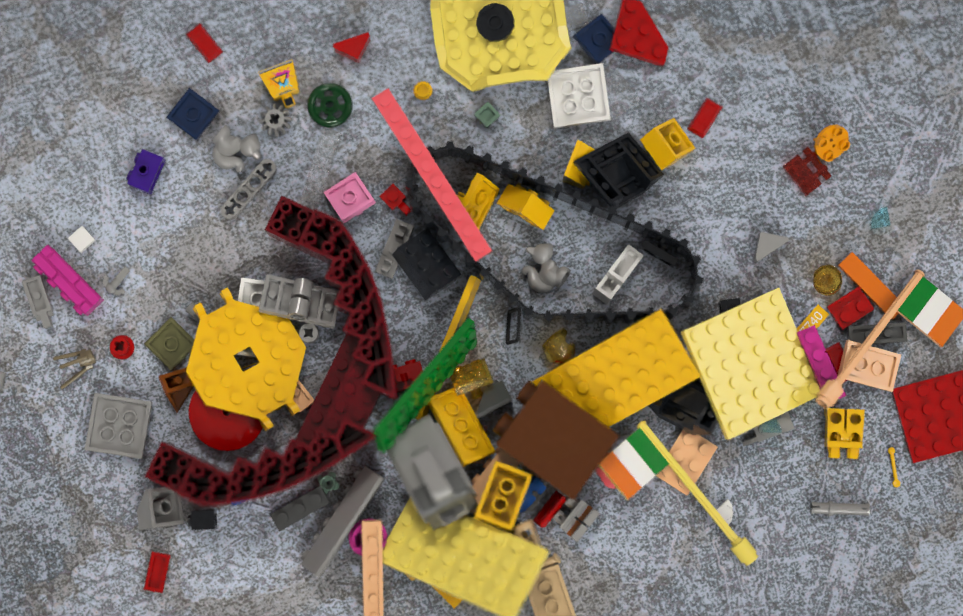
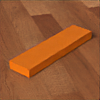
M853 252L838 265L886 313L897 297ZM896 312L894 316L891 318V320H893L899 313Z

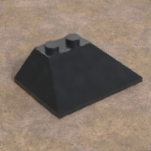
M629 132L573 162L610 207L619 208L641 196L664 176L663 172Z
M700 377L648 405L659 418L692 435H711L718 424Z

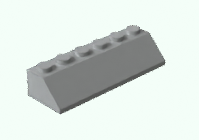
M366 466L363 469H358L354 475L356 478L353 485L349 484L343 492L346 496L342 502L338 500L332 509L335 513L331 518L329 516L322 524L324 527L321 534L317 532L311 541L314 545L310 551L306 549L300 558L303 560L301 565L318 578L322 577L347 539L352 527L358 522L385 478Z

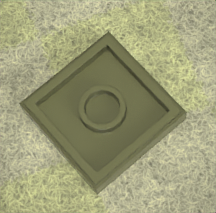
M170 317L144 345L172 371L191 352L194 339Z

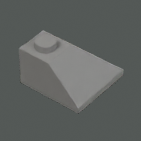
M166 487L146 489L137 509L139 530L184 524L181 496Z

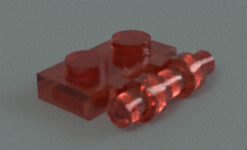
M809 147L803 150V153L807 156L804 160L799 155H796L783 166V169L805 196L822 184L818 179L819 176L822 175L825 180L832 176L828 172V167L820 162L817 158L818 155L815 151L812 152ZM809 162L817 169L815 173L807 166Z

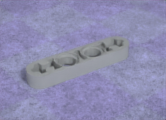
M265 159L261 161L223 204L221 213L227 220L237 218L275 175L277 167L272 160ZM265 164H272V171H266L264 174L266 179L263 180L261 175L257 174V172L260 171V173L262 174L265 170L263 166ZM254 177L259 178L261 181L260 185L256 188L250 185V181ZM240 192L248 194L246 201L240 202L237 196ZM233 199L236 201L237 204L241 205L240 208H238L237 206L234 207L233 211L235 213L233 215H226V208H232L234 206V203L232 202Z

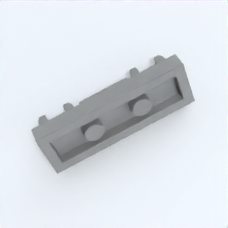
M396 219L375 269L376 273L393 279L399 264L392 254L399 246L410 239L414 229L413 225Z

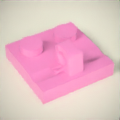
M356 172L323 192L343 223H346L355 216L361 215L364 210L376 203Z

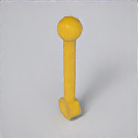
M890 447L888 448V453L890 454L894 477L892 485L899 487L901 483L897 478L894 458L895 449Z

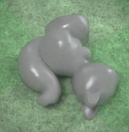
M225 125L212 140L215 144L212 152L213 161L222 169L236 167V172L243 171L244 162L239 157L234 156L239 151L247 157H253L256 160L261 159V153L259 152L261 145L257 134H250L241 140L240 137L231 135V129Z
M541 243L535 247L526 248V252L532 255V259L541 265L539 273L532 266H525L521 271L523 276L528 275L527 280L530 288L541 294L551 291L555 286L560 288L567 280L571 270L565 266L559 268L557 263L551 260L553 245Z

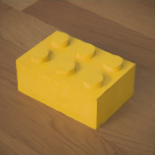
M495 461L474 519L511 532L532 474Z

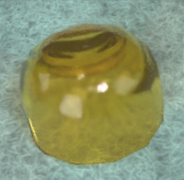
M829 264L820 266L815 270L813 285L816 291L825 296L836 294L842 286L841 272L835 266Z

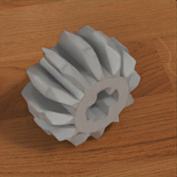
M276 104L272 105V110L268 106L265 107L267 114L261 112L260 115L264 119L259 120L260 124H264L262 130H268L267 134L269 136L272 135L273 131L276 137L279 136V131L282 134H286L284 127L287 129L291 127L286 123L292 121L291 117H287L290 112L288 110L283 111L284 107L282 105L279 106L278 110ZM276 117L279 123L275 124L272 118Z

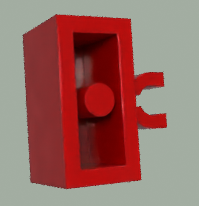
M416 359L405 361L404 366L398 367L397 364L393 365L396 393L408 390L423 372L420 361L416 362Z

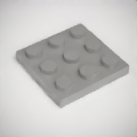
M94 393L85 450L143 459L153 402Z

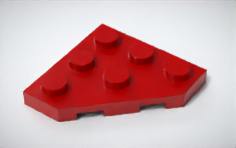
M621 0L609 50L663 67L669 47L644 5L637 0Z

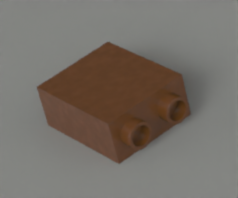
M543 379L540 380L537 386L528 380L515 398L523 404L515 417H512L505 412L492 430L500 436L496 445L574 500L619 438V435Z

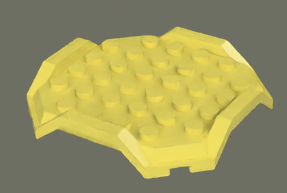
M431 0L430 10L434 42L440 68L471 92L491 86L523 81H547L561 60L572 49L564 0ZM491 3L507 6L515 19L511 35L499 42H491L484 39L476 26L480 10Z

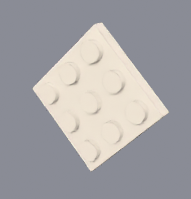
M603 63L555 70L550 76L548 86L554 129L611 120Z

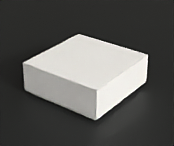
M83 226L68 237L81 253L96 241Z

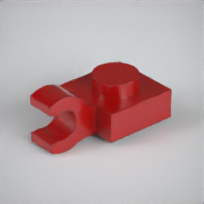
M394 184L379 196L392 211L398 208L405 216L412 212L403 202L407 197Z

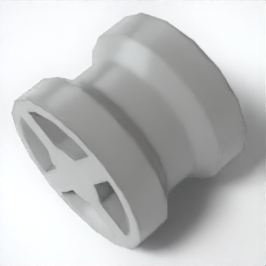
M307 323L300 328L299 336L306 343H314L319 338V330L315 325Z

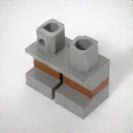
M568 498L564 504L572 511L567 516L558 510L553 518L565 533L578 542L588 528L575 519V517L590 527L600 513L581 499L579 501L577 498L574 500Z

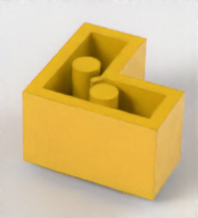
M508 184L497 202L507 212L521 217L530 225L544 230L555 211L549 206L550 202L541 197L540 199L538 198L539 194L531 189L526 191L524 187L518 184L516 186Z

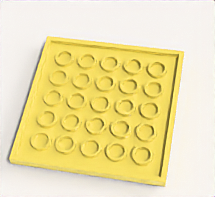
M780 288L771 290L681 331V335L692 361L701 376L700 380L726 440L816 398L820 391L812 368L798 339V331Z

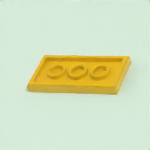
M460 385L431 397L428 406L442 428L462 467L493 455L496 452Z

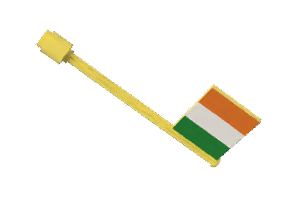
M646 421L639 422L637 430L610 452L598 465L626 500H629L669 465L731 541L732 546L730 550L739 561L748 566L758 558L757 551L746 537L741 538L735 534L648 427Z

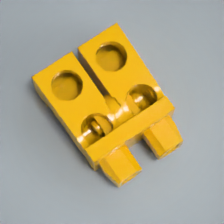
M824 408V447H827L828 458H840V448H847L846 458L858 459L859 448H863L865 410Z

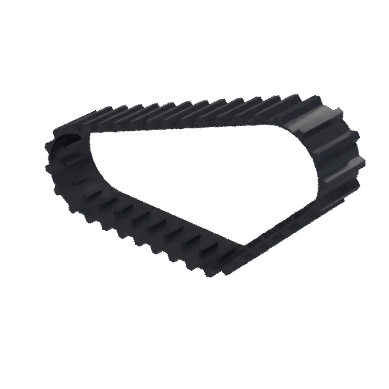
M448 141L445 147L437 149L431 146L427 147L435 162L442 157H449V159L453 157L462 158L467 164L471 162L481 166L484 171L488 169L500 174V178L504 179V177L512 179L518 182L520 186L523 184L535 189V192L538 194L539 192L552 196L555 201L559 199L571 204V208L578 207L589 212L588 215L590 216L592 214L606 219L607 223L611 221L623 226V230L627 231L630 229L642 234V238L647 236L660 242L659 245L661 246L665 244L676 250L675 253H680L687 262L685 264L686 268H690L691 279L688 280V285H691L688 296L684 294L680 298L683 301L682 304L674 308L671 304L663 312L667 319L671 320L678 314V309L681 307L688 308L695 301L693 292L703 283V278L698 275L697 267L701 258L700 256H693L692 252L687 248L689 242L687 239L684 238L678 241L671 237V230L665 229L662 233L653 229V223L647 221L644 225L635 222V215L631 213L626 218L618 215L617 207L611 206L608 210L599 207L598 199L594 198L591 202H587L581 199V192L575 191L572 195L563 191V185L560 183L555 187L545 184V177L541 175L536 180L528 177L527 169L522 168L519 172L509 169L508 161L497 164L491 161V154L486 153L483 157L474 154V147L470 145L464 150L455 147L453 141ZM413 163L410 164L412 178L405 182L407 194L413 197V201L410 203L413 214H420L422 216L426 229L434 228L438 232V240L441 243L448 241L452 245V254L455 256L462 254L466 258L467 268L476 267L480 271V280L482 282L490 280L494 284V293L496 295L504 293L509 298L508 306L510 308L515 306L521 307L525 320L528 321L532 317L543 320L545 326H549L551 321L556 319H563L565 325H570L572 319H583L585 324H591L592 320L597 318H603L606 324H611L614 318H624L626 323H631L635 317L645 318L656 312L653 311V307H649L648 311H632V308H628L627 311L612 312V308H608L607 312H591V309H587L583 313H571V309H567L566 313L550 314V311H546V314L534 311V307L531 305L528 308L519 300L520 295L518 293L513 295L504 286L506 284L504 280L499 282L490 273V267L486 269L478 261L475 262L471 254L462 247L463 242L461 240L459 242L454 240L448 234L449 229L447 227L443 229L434 221L435 216L433 214L429 216L422 210L423 203L421 201L417 203L414 191H419L418 185H415L419 173Z

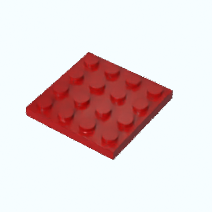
M963 370L893 388L892 396L911 463L963 450Z

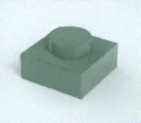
M487 101L474 116L488 129L501 117V114Z

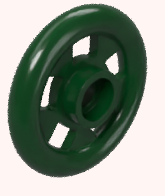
M325 83L316 87L311 92L307 102V109L311 119L318 125L327 128L343 124L349 118L353 107L349 92L344 87L335 83ZM324 91H333V96L325 97ZM340 96H342L345 101V103L339 105V101L337 100V98ZM316 98L322 99L320 107L315 106ZM328 102L333 103L331 108L326 107ZM340 110L342 115L336 119L333 114ZM321 111L328 115L326 120L319 116Z

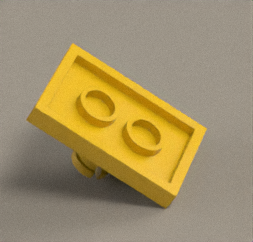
M476 173L467 193L458 192L457 197L479 230L500 188L484 175Z

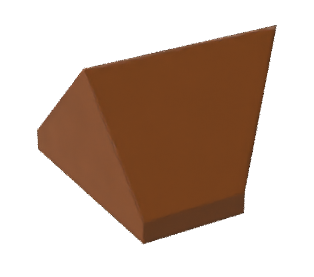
M187 367L158 376L163 390L176 413H178L194 387L186 374Z

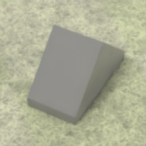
M760 232L756 242L754 263H757L789 241L788 237Z

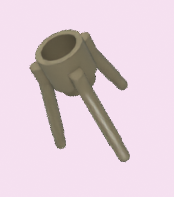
M83 349L78 352L53 357V360L77 356V359L60 365V369L79 363L81 367L85 366V368L61 385L60 389H64L86 371L94 368L92 364H95L96 360L91 349Z

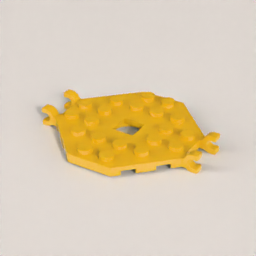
M227 287L220 293L226 305L208 315L201 302L193 308L200 321L186 374L205 406L258 419L266 432L274 426L267 417L271 412L284 405L287 406L291 416L300 411L293 397L306 346L290 319L258 312L259 307L235 301ZM247 348H251L259 364L243 372L234 355Z

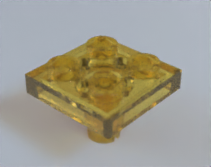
M484 358L474 360L464 366H457L450 377L457 396L470 391L472 399L481 398L483 396L481 387L494 383Z

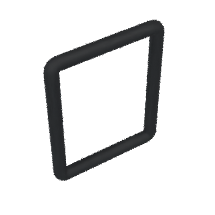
M521 307L510 309L507 312V345L517 343L520 340ZM518 311L516 339L509 340L511 313Z

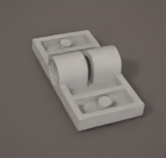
M266 274L258 312L334 329L338 312L334 302L340 291L316 286L311 280L305 278H297L294 281Z

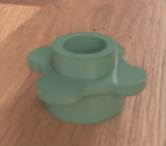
M334 472L318 477V482L325 494L331 490H338L340 487L335 479L336 474Z

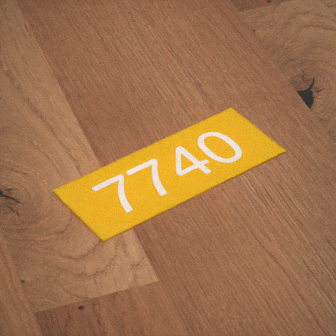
M817 305L796 328L797 331H802L813 325L817 329L829 316V313L820 305Z

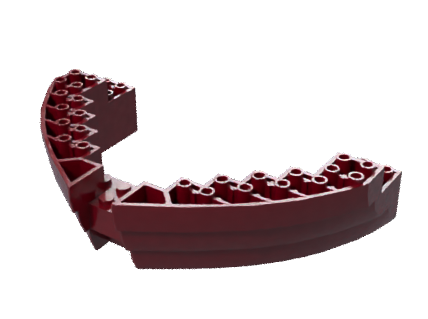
M282 195L265 231L270 237L330 264L325 280L330 286L340 290L334 305L338 311L349 315L343 329L346 335L296 439H290L284 454L264 447L257 463L247 458L238 457L231 472L170 443L161 442L145 478L177 492L176 494L201 506L225 505L259 499L294 487L338 464L375 439L374 433L365 428L381 394L393 399L397 398L392 348L382 299L372 272L357 244L339 219L315 208L312 210Z

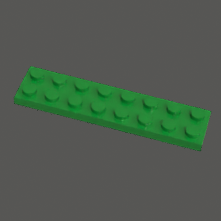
M470 318L466 319L373 431L379 451L385 453L388 448L393 447L396 437L406 431L408 424L417 418L422 407L428 405L432 395L441 389L443 382L452 376L457 365L462 364L468 352L476 347L477 337L473 320Z

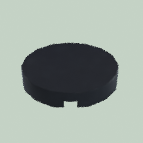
M491 3L483 7L476 20L478 32L484 39L491 42L505 40L511 35L515 23L513 14L507 6L498 3Z

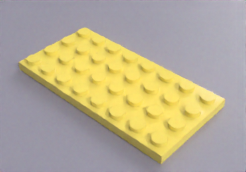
M410 497L386 540V545L382 550L383 564L493 614L498 616H517L549 551L468 515L447 526H441L433 530L429 522L425 524Z

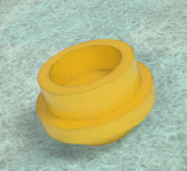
M425 81L418 82L413 89L415 97L419 100L429 99L432 95L431 85Z

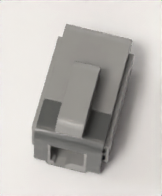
M430 414L408 425L406 431L396 437L393 447L387 449V453L425 524L429 522L433 530L441 526H447L478 507L474 498L477 494L442 428L438 422H433Z

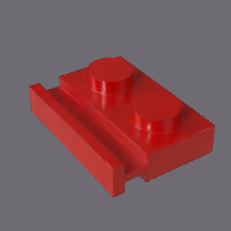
M860 286L826 307L841 330L874 310V307L862 292Z

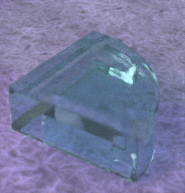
M887 207L880 209L874 214L870 224L871 230L891 225Z
M773 418L761 424V433H782L781 426Z

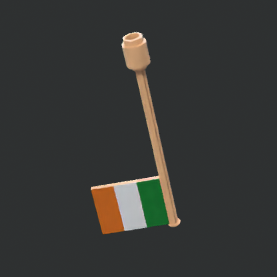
M915 270L913 277L835 380H827L818 392L816 402L825 409H829V407L836 403L844 392L842 384L896 312L941 348L963 320V309L928 281L923 271Z

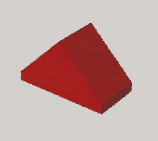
M369 32L334 43L335 52L359 63L371 40Z

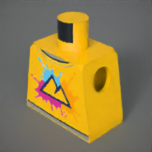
M292 59L258 72L275 102L282 100L285 108L296 105L293 95L298 94L300 91Z

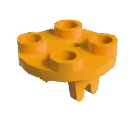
M838 124L825 127L813 139L815 142V153L826 162L833 161L850 147L847 130Z

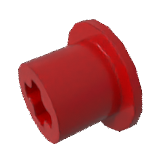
M126 335L116 336L110 343V352L117 359H127L134 352V342Z

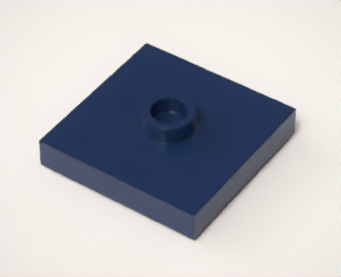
M602 13L573 35L576 42L595 64H600L614 53V51L609 50L614 27Z
M188 88L166 118L197 141L220 110L191 88Z

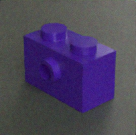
M142 149L134 159V163H136L134 169L130 170L127 175V184L132 188L151 195L166 160L159 155Z

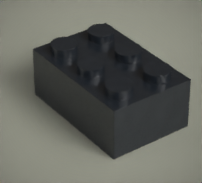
M428 228L399 246L392 254L425 301L454 283L462 275Z

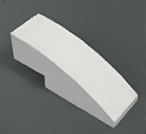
M628 244L592 294L608 305L644 255Z

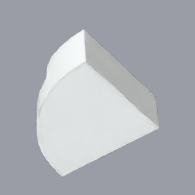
M727 499L716 510L729 525L733 517V507L729 499Z

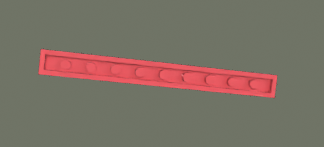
M387 88L372 98L374 104L475 262L491 253V248L390 90Z

